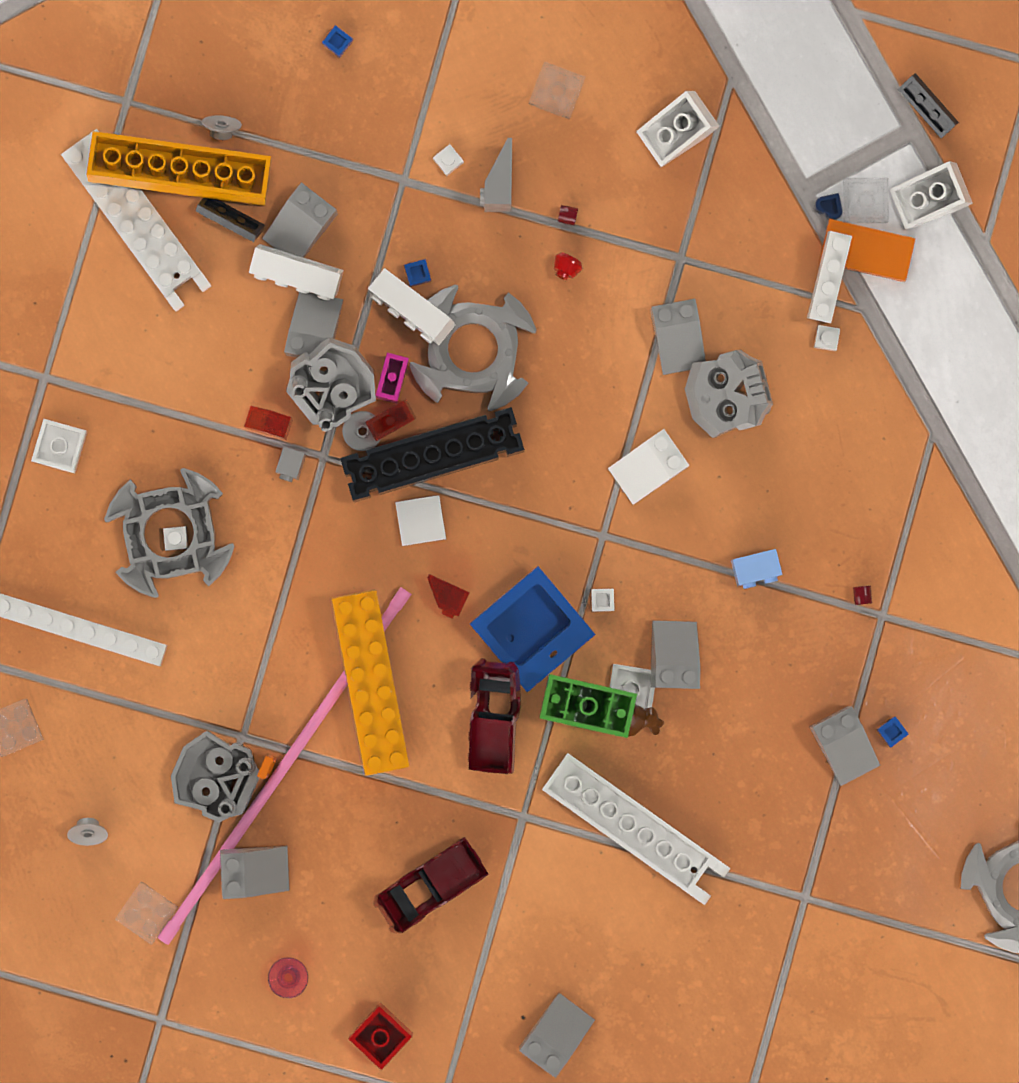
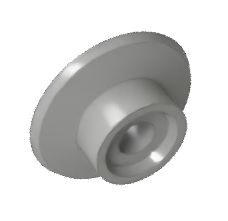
M214 115L205 117L202 120L203 126L210 130V136L218 140L231 139L232 132L238 131L242 126L239 120L229 116Z
M359 411L351 414V418L345 421L343 425L345 442L351 448L358 451L374 448L382 437L381 422L370 412ZM361 428L367 429V433L365 435L359 434V430Z
M82 818L77 821V825L68 831L67 837L75 844L90 846L104 842L108 837V832L99 825L98 820Z

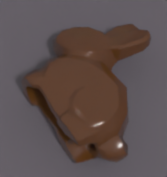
M635 704L628 737L636 735L644 727H649L653 735H658L660 728L664 725V721L658 718V713L653 707L644 709Z

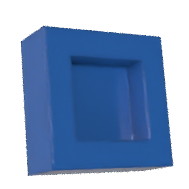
M335 25L322 41V45L340 58L353 42V38Z
M426 259L404 265L410 287L431 282Z
M896 716L876 729L889 747H893L909 735Z

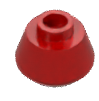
M563 252L556 254L554 270L557 271L555 275L563 280L573 279L582 271V263L578 259Z

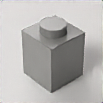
M283 446L275 471L277 474H280L279 478L292 482L293 479L299 480L306 454Z

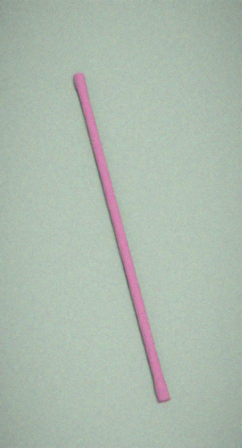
M402 587L397 591L388 608L381 616L384 632L412 595ZM345 670L220 850L234 849L346 688ZM220 850L173 918L168 921L159 934L158 939L165 944H170L183 921L220 870Z

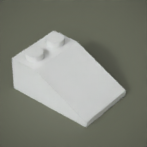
M685 91L636 132L660 167H663L704 140L720 126L696 91Z
M951 161L890 189L906 230L973 204L957 163Z
M663 429L610 466L608 470L632 505H634L688 468L689 464L665 429Z

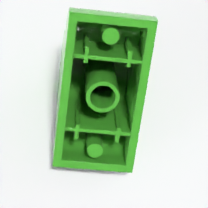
M549 674L539 718L628 738L637 694Z

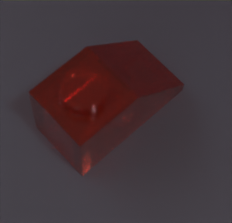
M407 399L365 423L375 441H378L414 421L417 417Z
M251 406L244 427L287 440L293 419L281 413Z
M429 574L427 579L437 606L442 609L441 614L451 619L454 616L459 617L470 592Z

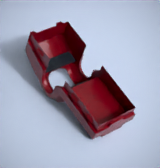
M481 658L471 668V698L477 693V703L470 718V732L468 735L469 770L512 774L515 764L516 721L521 709L519 669L514 662L509 661L508 664L489 662ZM490 691L510 694L511 708L507 714L490 712Z
M463 837L378 893L374 898L373 905L375 908L378 907L390 925L389 930L391 933L401 934L422 921L427 914L459 896L489 874L476 851L471 847L467 839ZM417 880H423L432 896L429 900L415 908L403 889Z

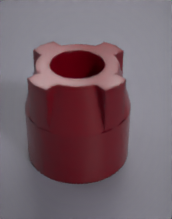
M561 205L557 222L575 226L578 208Z
M871 586L853 587L855 605L872 604Z

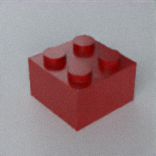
M380 1002L352 1032L348 1039L382 1070L412 1038L413 1032Z

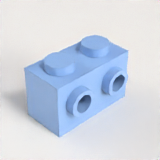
M776 549L731 560L737 586L743 585V589L755 587L756 582L764 580L765 584L778 581L777 576L783 575Z

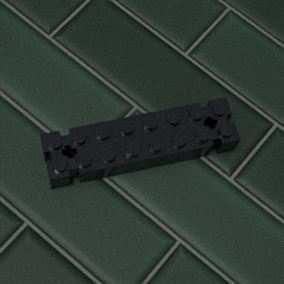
M512 407L495 412V418L487 420V416L483 415L366 450L367 456L359 458L358 453L340 458L345 476H351L353 480L352 483H348L353 502L371 498L370 492L378 490L379 495L490 463L499 460L498 454L506 452L507 457L523 453L525 449L520 433L514 434L512 429L517 427ZM494 431H498V434L500 432L503 434L500 437V441L491 439ZM366 469H370L371 472L374 470L375 472L370 480L367 477L363 478V475L366 474Z

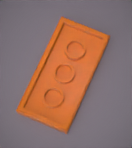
M828 220L819 263L821 262L828 231L852 236L844 269L906 282L916 238L838 220Z

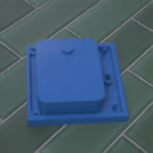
M539 566L534 568L469 623L502 663L508 664L510 661L516 664L519 669L520 685L526 692L530 691L596 635ZM556 650L557 653L553 657H550V654Z

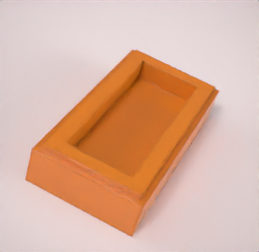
M271 754L265 756L257 777L266 779L270 776L277 760L276 756Z

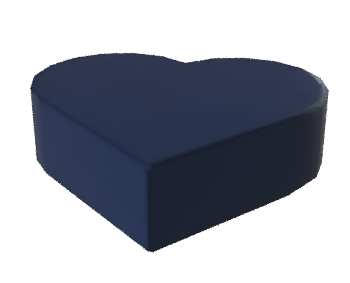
M839 193L819 197L815 202V210L820 214H825L828 220H838L842 215Z

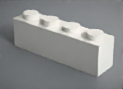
M828 231L807 315L808 319L831 323L852 236Z
M262 244L255 247L249 273L254 274L256 279L263 281L270 279L281 287H288V285L296 287V291L304 294L312 292L318 294L317 297L323 300L334 299L337 296L344 272L342 269Z
M385 268L368 288L372 293V300L380 306L383 303L388 306L387 311L394 317L398 318L401 316L405 319L404 324L414 331L417 328L421 331L422 334L420 336L430 344L434 341L440 345L456 325L449 316Z

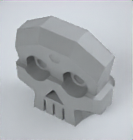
M329 337L311 353L305 352L291 362L290 379L286 392L313 425H319L322 431L327 432L333 426L338 427L350 419L351 412L376 401L374 371L355 346ZM323 366L328 368L326 371L320 370ZM345 391L347 395L341 396L340 393Z
M734 350L720 354L717 360L692 363L685 386L692 419L712 438H716L735 428L745 430L762 424L765 415L770 412L773 405L762 361L749 356L742 350ZM720 374L724 375L723 382H720L718 379ZM743 385H745L746 393L739 391ZM729 406L733 408L732 414L727 413Z
M205 731L183 747L171 774L174 803L202 810L203 816L216 822L243 814L260 778L257 777L259 769L254 762L251 749L238 743L230 745L209 731ZM218 756H221L224 759L222 765H218L216 763V758ZM238 778L232 791L226 781ZM205 787L210 789V794L208 796H205L202 793V790Z

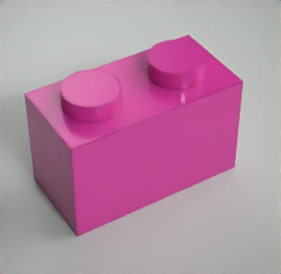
M387 352L376 398L398 403L409 358Z

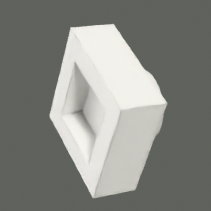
M450 144L433 157V160L446 176L464 163L463 159Z
M818 325L814 348L836 352L840 329Z
M186 526L163 528L165 551L188 549Z
M591 589L592 612L614 611V589Z

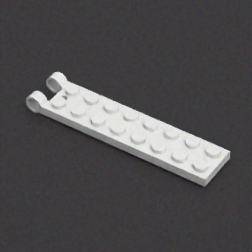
M91 132L63 152L61 156L169 304L177 312L185 305L175 293V289L191 278L202 292L210 288L211 284L141 189L88 182L87 167L92 139ZM175 273L180 274L178 279L174 278Z
M569 753L566 754L542 788L547 794L704 905L711 895L695 885L707 867H710L722 877H725L731 869ZM692 867L697 868L696 873L691 872Z

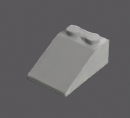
M507 138L485 180V188H480V206L485 207V212L511 213L512 138Z
M301 182L262 239L275 249L304 258L336 218L338 212L333 206Z
M299 292L284 350L286 356L298 358L305 352L311 353L329 337L335 339L343 299L330 298V300H323L317 297L318 294Z
M696 299L651 307L650 313L663 375L691 370L692 363L705 362Z
M652 621L650 687L700 689V655L697 622Z
M847 706L809 726L840 786L880 766L866 732L852 706Z
M287 846L220 850L223 899L247 898L289 891Z
M558 993L521 1043L519 1051L556 1078L595 1019Z

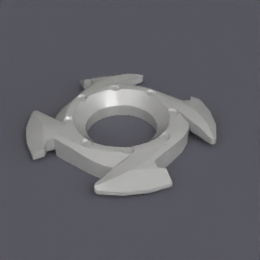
M453 285L439 291L427 301L449 316L456 324L440 345L434 341L431 344L429 343L428 361L430 368L414 362H410L409 366L418 385L436 403L442 398L441 390L443 388L477 394L493 391L488 405V411H493L514 400L529 384L523 378L516 379L513 376L518 348L516 327L533 334L537 330L531 315L522 303L509 292L504 297L505 304L503 307L469 302L452 305L458 291V285ZM477 324L484 326L496 338L498 345L497 356L494 362L483 371H463L452 362L449 356L448 346L452 335L465 325Z
M182 468L180 471L188 489L168 487L137 494L135 492L137 486L130 479L118 490L109 504L104 518L105 522H111L125 516L123 520V534L131 565L128 568L121 567L116 571L117 575L136 591L154 598L159 597L152 577L169 579L202 571L205 575L203 581L210 586L221 576L230 562L235 547L232 543L214 551L216 534L209 501L212 498L219 499L223 493L209 479L185 468ZM165 508H175L184 512L191 520L194 530L193 540L188 549L182 554L169 558L161 557L155 554L147 545L145 527L149 518L157 511Z
M1019 840L993 853L987 862L981 844L976 843L966 858L961 875L960 889L971 890L973 885L977 886L991 916L1004 928L996 932L986 933L984 938L999 948L1019 953V910H1016L1007 902L1003 893V880L1010 868L1019 863Z

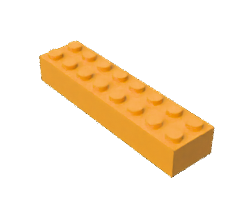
M93 131L87 179L88 182L265 206L271 156Z
M377 590L332 597L331 601L364 774L368 776L408 768L410 766Z

